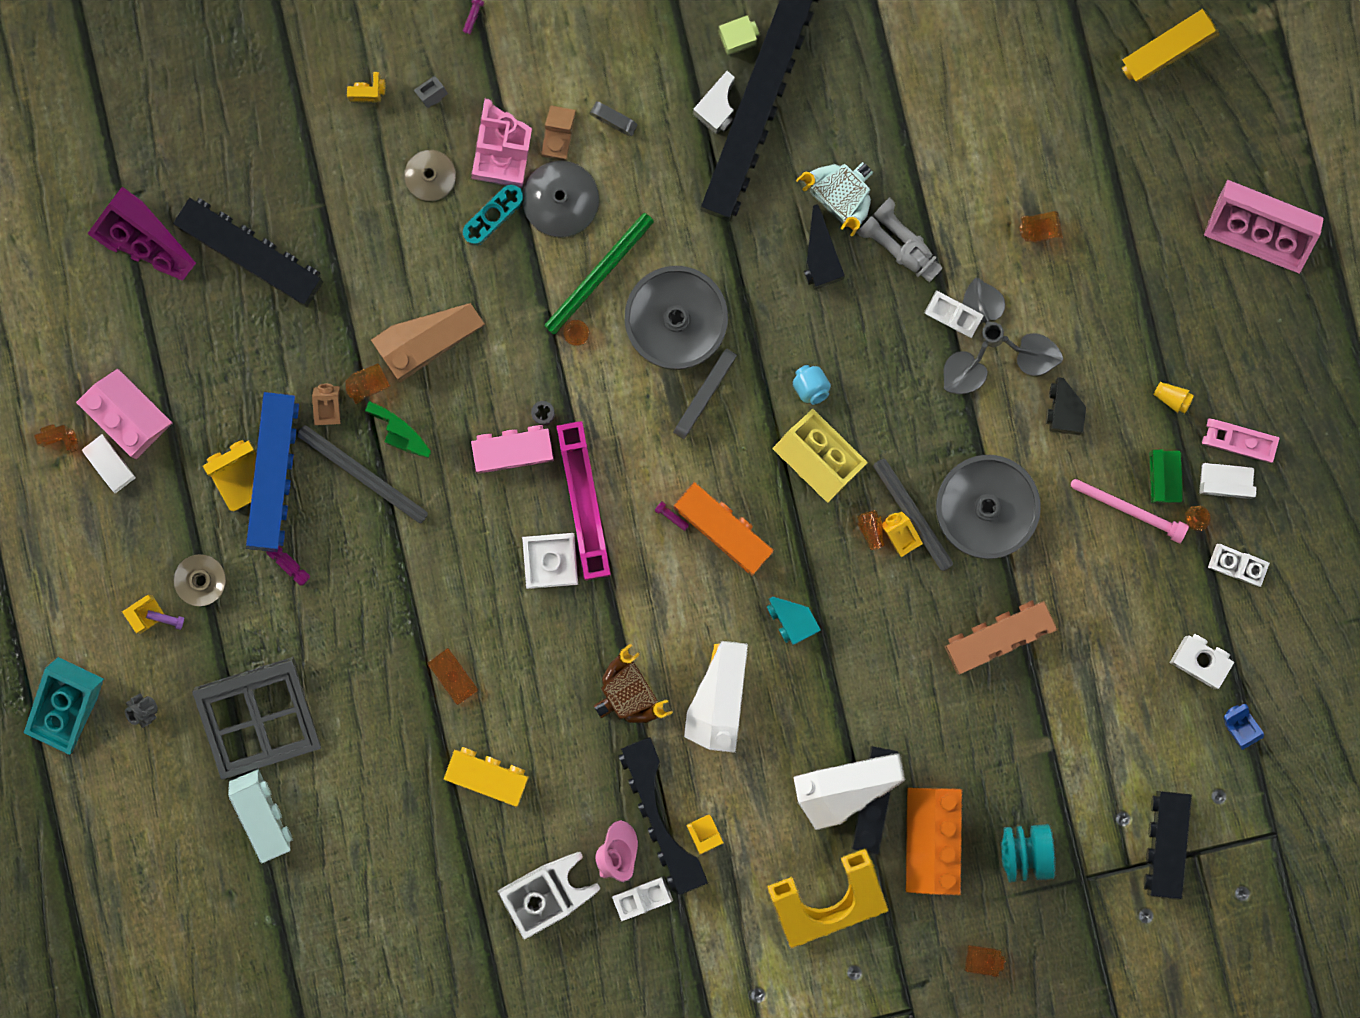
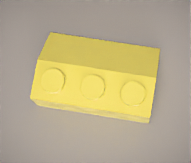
M814 409L796 423L772 448L827 503L868 463Z

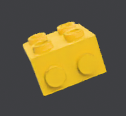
M240 440L230 446L231 451L223 455L220 452L207 459V464L203 465L207 475L212 477L227 507L233 512L250 504L252 499L257 451L250 441L244 442V440Z

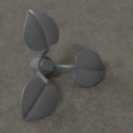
M975 278L970 283L962 304L984 315L979 325L984 322L986 324L983 328L984 343L976 359L971 353L966 351L956 352L948 358L944 366L945 391L953 394H966L979 389L985 383L988 375L987 368L979 362L988 346L998 347L1002 342L1008 344L1016 352H1020L1017 356V364L1022 372L1027 375H1043L1062 363L1063 356L1054 342L1044 335L1037 333L1025 335L1021 340V348L1010 341L1007 336H1004L1002 326L998 323L990 322L999 319L1005 310L1003 295L996 288L979 278Z

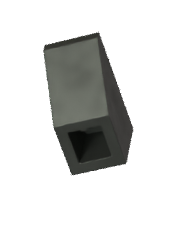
M1058 377L1055 383L1050 385L1049 398L1053 399L1052 409L1047 410L1046 424H1050L1049 431L1080 435L1084 430L1086 406L1064 378Z

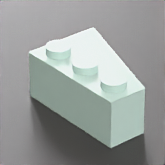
M257 768L229 779V797L260 862L264 863L289 852L290 841L293 838L288 827H283L280 820L282 815L276 803H273L268 784L263 780L260 770Z

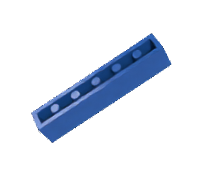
M268 392L263 394L246 549L277 552L278 546L284 545L285 531L280 530L281 520L286 521L288 505H283L284 495H289L291 480L286 479L287 469L292 470L294 455L289 454V445L295 444L296 429L291 428L292 418L298 419L299 403H294L295 396Z

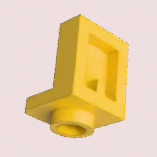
M373 72V87H369L368 83L363 82L354 83V86H347V97L350 102H380V96L385 95V79H381L379 72Z
M903 512L889 515L880 524L901 557L923 544L910 519Z

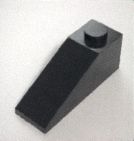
M818 204L813 205L806 260L807 270L803 271L807 284H813L814 290L844 280L845 277Z

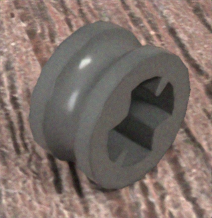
M540 401L534 404L531 414L536 423L547 425L553 421L555 411L550 403ZM544 406V409L546 407L550 409V412L547 413L548 418L542 420V417L540 419L536 417V414L539 413L538 408Z

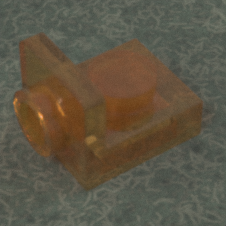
M379 363L353 373L345 381L347 394L350 398H353L356 404L390 387Z
M968 945L965 972L986 974L993 977H998L999 971L1003 972L1005 956H1001V950Z

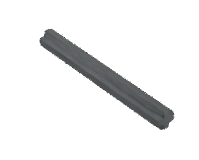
M883 458L874 464V469L902 512L910 519L921 541L940 570H947L953 565L949 555L887 460Z

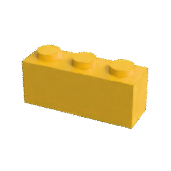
M462 747L461 751L454 750L444 780L518 807L529 779L528 776L524 775V769L513 765L510 766V769L500 766V760L486 756L485 760L475 757L476 751Z

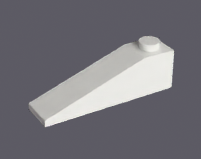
M896 754L794 777L798 803L815 830H820L843 823L847 820V817L865 808L866 804L876 797H881L903 782L904 775L900 755Z

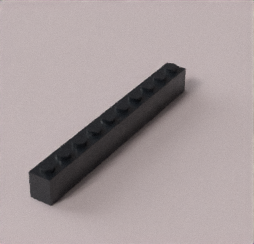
M779 0L702 202V212L729 222L732 215L737 216L742 203L738 201L741 192L746 193L751 180V178L747 177L750 168L755 169L760 156L756 153L758 145H764L769 132L765 130L768 120L772 122L778 109V107L774 106L777 96L781 98L787 85V83L783 82L785 74H791L796 62V59L792 58L795 49H801L805 38L804 35H801L804 25L809 27L814 12L810 11L813 2L818 3L819 0Z

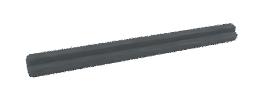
M304 425L299 430L297 436L412 519L418 523L424 522L428 516L427 511L308 426Z

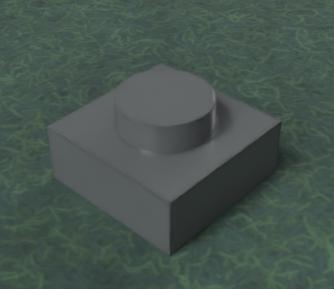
M433 76L414 90L427 108L439 103L443 97L448 95V92L436 76Z

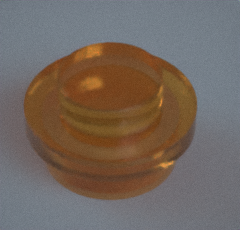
M572 320L564 327L563 335L570 345L579 346L587 341L589 329L583 321Z
M1192 506L1186 511L1185 520L1191 529L1203 531L1209 526L1211 516L1205 507Z

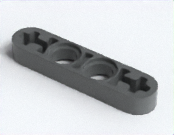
M727 348L725 349L673 432L682 439L686 438L732 366L737 354Z

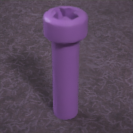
M148 610L146 616L148 619L176 626L175 628L179 630L182 629L184 617L179 616L175 618Z

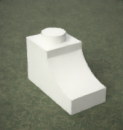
M728 71L724 73L693 109V115L716 134L720 129L725 131L734 121L731 118L733 116V109L729 106L727 97L731 86L734 84L735 77Z

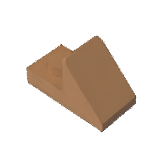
M550 106L545 123L546 131L541 156L567 161L576 110Z

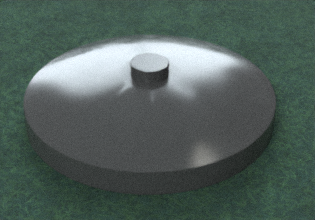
M667 266L647 274L633 288L625 307V328L632 346L645 360L665 369L681 370L703 363L719 348L727 330L728 310L722 292L707 275L685 266Z
M997 455L975 456L958 464L943 480L936 499L937 520L946 539L961 552L981 559L1004 557L1020 549L1033 535L1040 517L1041 504L1039 492L1031 476L1016 462Z

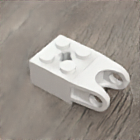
M576 852L542 865L498 890L524 939L569 915L600 890V886L597 883L582 888H574L569 885L567 879L568 872L583 858L581 852ZM531 896L535 898L540 897V900L537 902V908H533L532 905L530 907L527 906Z

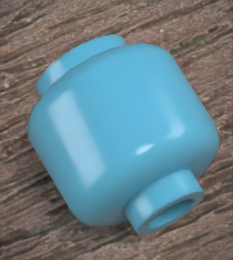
M805 365L796 371V377L793 379L792 384L800 399L804 403H811L812 405L824 401L829 396L828 391L831 387L823 370L818 366L810 367L809 365Z

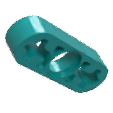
M507 185L500 190L464 226L463 236L465 240L471 245L482 244L521 206L523 201L521 189L515 185ZM507 192L511 194L517 192V202L509 201L505 205L509 210L505 213L503 208L496 202L500 200L503 204L507 200ZM491 208H496L501 213L499 220L496 222H490L486 219V212ZM482 218L487 226L491 227L489 230L483 227L479 231L480 238H469L471 234L469 229H477L481 225V222L477 221Z

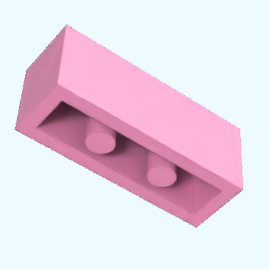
M543 425L528 427V432L518 433L517 429L503 431L502 436L492 438V434L476 436L477 440L471 441L476 472L480 474L553 462L554 457L549 429H543Z

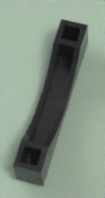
M651 737L621 748L623 754L618 755L623 769L629 768L632 778L628 779L633 794L639 793L642 802L638 804L642 817L649 818L652 827L647 829L652 842L658 841L661 851L657 852L662 867L668 866L671 875L667 877L672 892L677 890L678 894L681 895L708 884L699 858L687 852L675 842L659 816L655 800V779L660 760Z

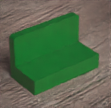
M1163 449L1150 451L1151 503L1182 502L1181 452L1163 451Z

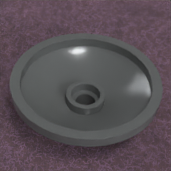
M553 161L542 165L530 175L523 189L522 203L526 217L538 231L551 237L565 238L582 232L592 223L599 207V192L595 180L583 167L568 161ZM558 192H563L565 194V198L563 200H557L555 198V195Z

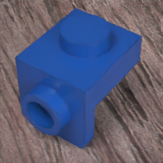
M1246 704L1234 706L1224 715L1225 726L1241 750L1264 738L1263 731L1251 716L1249 707Z

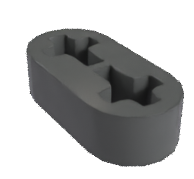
M596 101L590 111L593 117L627 136L632 137L638 127V124L630 118Z

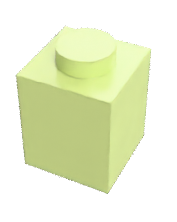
M748 15L719 26V34L727 55L749 48L757 43L756 37L759 36V31L755 21L750 22Z

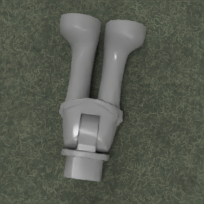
M889 197L856 233L863 238L874 239L896 258L898 264H902L915 272L917 277L922 275L930 282L943 267L935 261L937 258L935 255L932 257V253L924 243L923 238L916 236L894 215L895 203ZM878 221L890 229L905 244L903 246L899 245L880 227Z

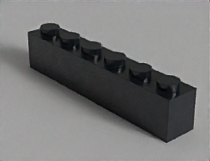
M189 197L173 223L177 228L303 306H309L323 284V280L318 277L320 275L319 271L309 265L303 268L297 264L299 259L285 251L284 255L275 250L277 246L269 240L263 238L261 242L253 237L255 232L248 227L241 225L238 228L232 224L233 218L220 211L217 215L210 210L211 205L200 198L195 201Z

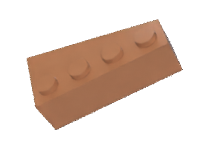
M1032 600L1019 606L1020 612L1012 616L1008 611L995 617L997 622L990 626H987L986 622L971 628L973 633L966 637L960 633L949 638L950 644L944 647L957 675L984 664L995 657L1006 654L1019 646L1037 640L1047 633L1050 634L1056 631L1057 628L1045 602L1034 604Z

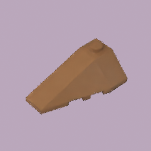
M471 303L392 325L371 341L397 380L401 383L485 324Z

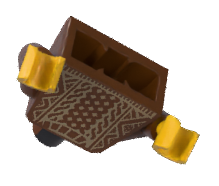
M627 645L609 664L602 678L603 687L601 689L606 698L593 705L602 719L615 711L619 719L624 718L628 723H648L659 717L663 718L671 715L672 711L665 712L663 709V705L669 701H657L635 665L634 660L638 658L639 653L634 656L630 655L628 649L632 645Z

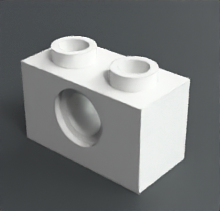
M1196 634L1193 637L1185 636L1170 664L1209 687L1219 689L1234 664L1232 660L1228 659L1230 654L1218 647L1215 650L1206 646L1208 641ZM1200 653H1205L1209 658V663L1205 668L1200 667L1197 663V657Z

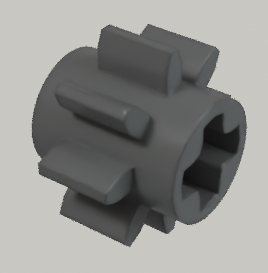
M141 693L126 702L128 707L125 709V715L131 724L137 725L140 723V726L144 728L157 719L155 714L158 711V707L151 697L146 696L143 698Z

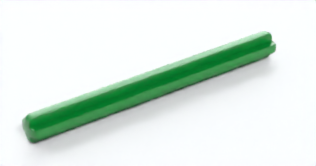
M643 213L546 322L545 328L550 333L556 334L651 227L654 223L651 216Z

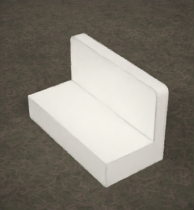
M1204 463L1201 470L1199 494L1246 499L1255 498L1256 487H1253L1254 468Z

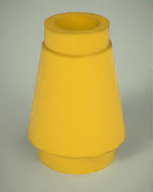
M1163 382L1159 383L1154 393V396L1158 397L1175 412L1179 413L1180 411L1184 414L1194 398V395L1189 393L1190 390Z

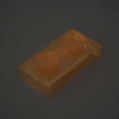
M449 648L427 663L457 705L479 690Z

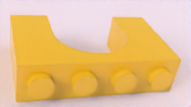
M866 849L841 858L848 877L849 887L843 899L831 907L815 909L806 906L799 897L792 877L767 886L790 948L803 945L822 936H827L832 932L853 926L858 922L876 917L888 911Z

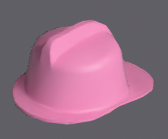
M617 821L610 826L605 843L596 852V863L602 878L611 877L619 881H627L633 875L638 840L633 827L625 821Z

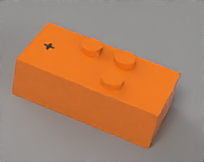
M695 482L674 505L675 511L751 576L757 572L774 551L751 531L753 526L743 517H740L738 520L731 514L733 511L722 501L718 503Z

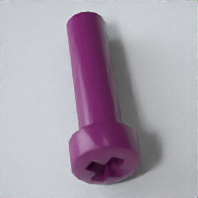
M483 0L471 1L473 5L463 29L464 33L471 34L480 7H483L485 3Z
M663 501L656 507L655 512L657 514L661 513L683 531L689 526L687 522L668 509Z

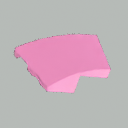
M489 99L484 101L471 179L515 185L522 188L532 128L523 122L517 121L507 111L504 113L495 107Z

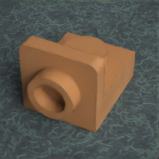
M321 384L313 389L314 425L341 424L339 386Z

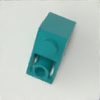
M774 596L768 599L770 605L766 607L772 619L778 618L782 628L778 630L785 643L790 641L794 645L821 630L809 607Z

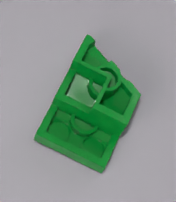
M371 401L368 402L365 411L370 416L388 422L386 427L388 433L384 441L386 444L410 454L429 458L431 451L421 437L406 422L382 406Z

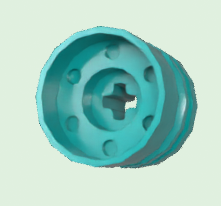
M1031 825L1030 837L1026 838L1021 826H1017L1016 838L1013 837L1011 827H1004L1001 854L1008 882H1016V870H1019L1021 880L1026 881L1028 869H1033L1036 880L1054 879L1055 861L1050 825Z

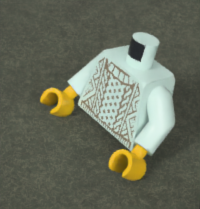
M862 162L854 171L845 164L842 166L836 164L824 166L811 172H804L796 179V182L802 180L806 183V186L802 189L804 192L811 187L810 193L842 224V230L845 227H850L853 230L850 236L855 235L868 215L871 202L868 195L870 189L864 182L873 172L865 163Z

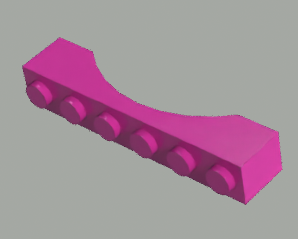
M583 422L558 425V437L571 499L584 578L587 581L611 576Z

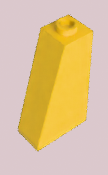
M1201 9L1122 59L1125 63L1122 69L1129 80L1134 78L1139 83L1220 34L1208 14Z

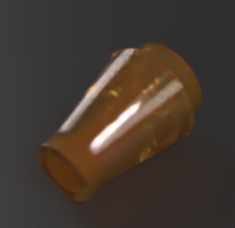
M877 510L858 515V522L856 524L867 541L870 550L884 547L882 520Z

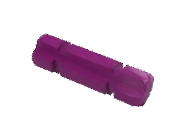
M278 546L277 552L266 551L267 555L273 560L275 559L276 563L290 577L293 576V580L299 585L303 586L310 579V575L305 570H301V566L287 553H283V549Z

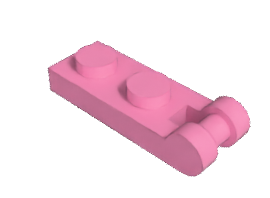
M1208 419L1206 426L1208 427V432L1203 437V445L1273 463L1279 437L1215 419ZM1219 430L1226 432L1224 441L1216 439Z

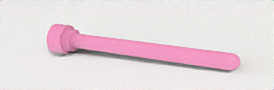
M1074 479L1071 482L1073 489L1168 532L1167 535L1171 537V540L1179 544L1183 541L1189 525L1181 521L1178 523L1166 521L1078 479Z

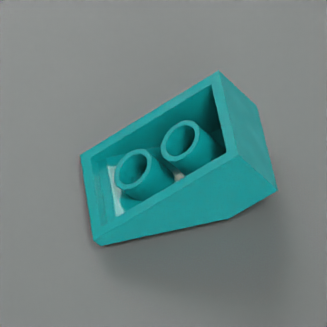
M57 657L44 670L24 733L70 755L98 699L104 678Z

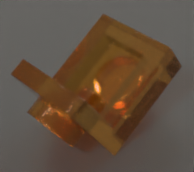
M1057 211L1034 216H1021L1022 223H1020L1019 229L1025 242L1037 243L1062 237L1059 213Z
M55 424L48 425L40 429L41 433L34 435L37 445L41 447L64 440L67 451L71 453L77 451L75 444H78L77 436L73 429L69 430L68 426L61 425L55 427Z

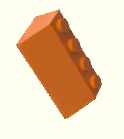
M907 788L906 892L960 895L962 789Z

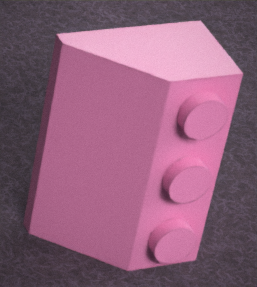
M116 369L95 383L76 402L134 459H137L172 424L119 369Z

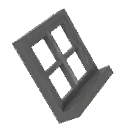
M294 656L200 685L193 689L192 693L221 780L321 749L322 746L296 670L297 664ZM285 680L294 707L261 717L253 690ZM243 693L252 720L220 730L211 703ZM296 712L304 739L272 749L263 722ZM254 725L263 752L230 762L222 735Z

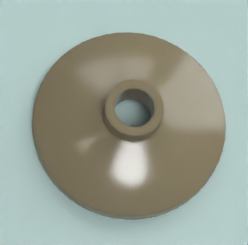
M426 150L417 153L409 160L405 168L404 177L407 188L415 197L424 201H437L444 198L452 190L456 180V172L453 163L445 154L435 150ZM427 170L434 171V176L432 178L425 177V172Z
M192 555L184 559L174 574V587L178 596L184 602L193 606L212 604L222 595L225 589L226 575L223 567L216 559L207 555ZM199 576H204L206 579L205 584L202 586L197 584Z

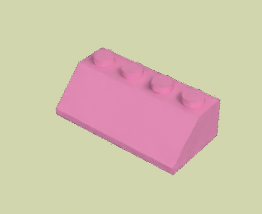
M1227 180L1217 200L1204 236L1300 274L1321 234L1324 218Z

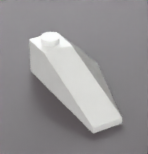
M721 641L708 671L697 690L696 696L687 710L685 738L709 750L735 753L747 644Z

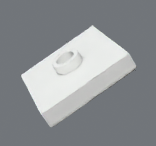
M574 533L522 537L526 589L578 585Z

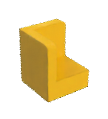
M153 595L145 596L122 611L137 634H142L158 623V621L146 618L148 610L164 614Z
M706 815L687 824V828L700 854L723 844V840L711 815Z

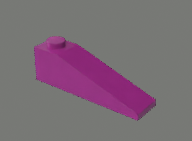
M121 187L87 233L109 250L116 253L118 250L130 254L131 259L138 262L140 259L153 265L154 269L182 281L196 264L144 202L123 187Z

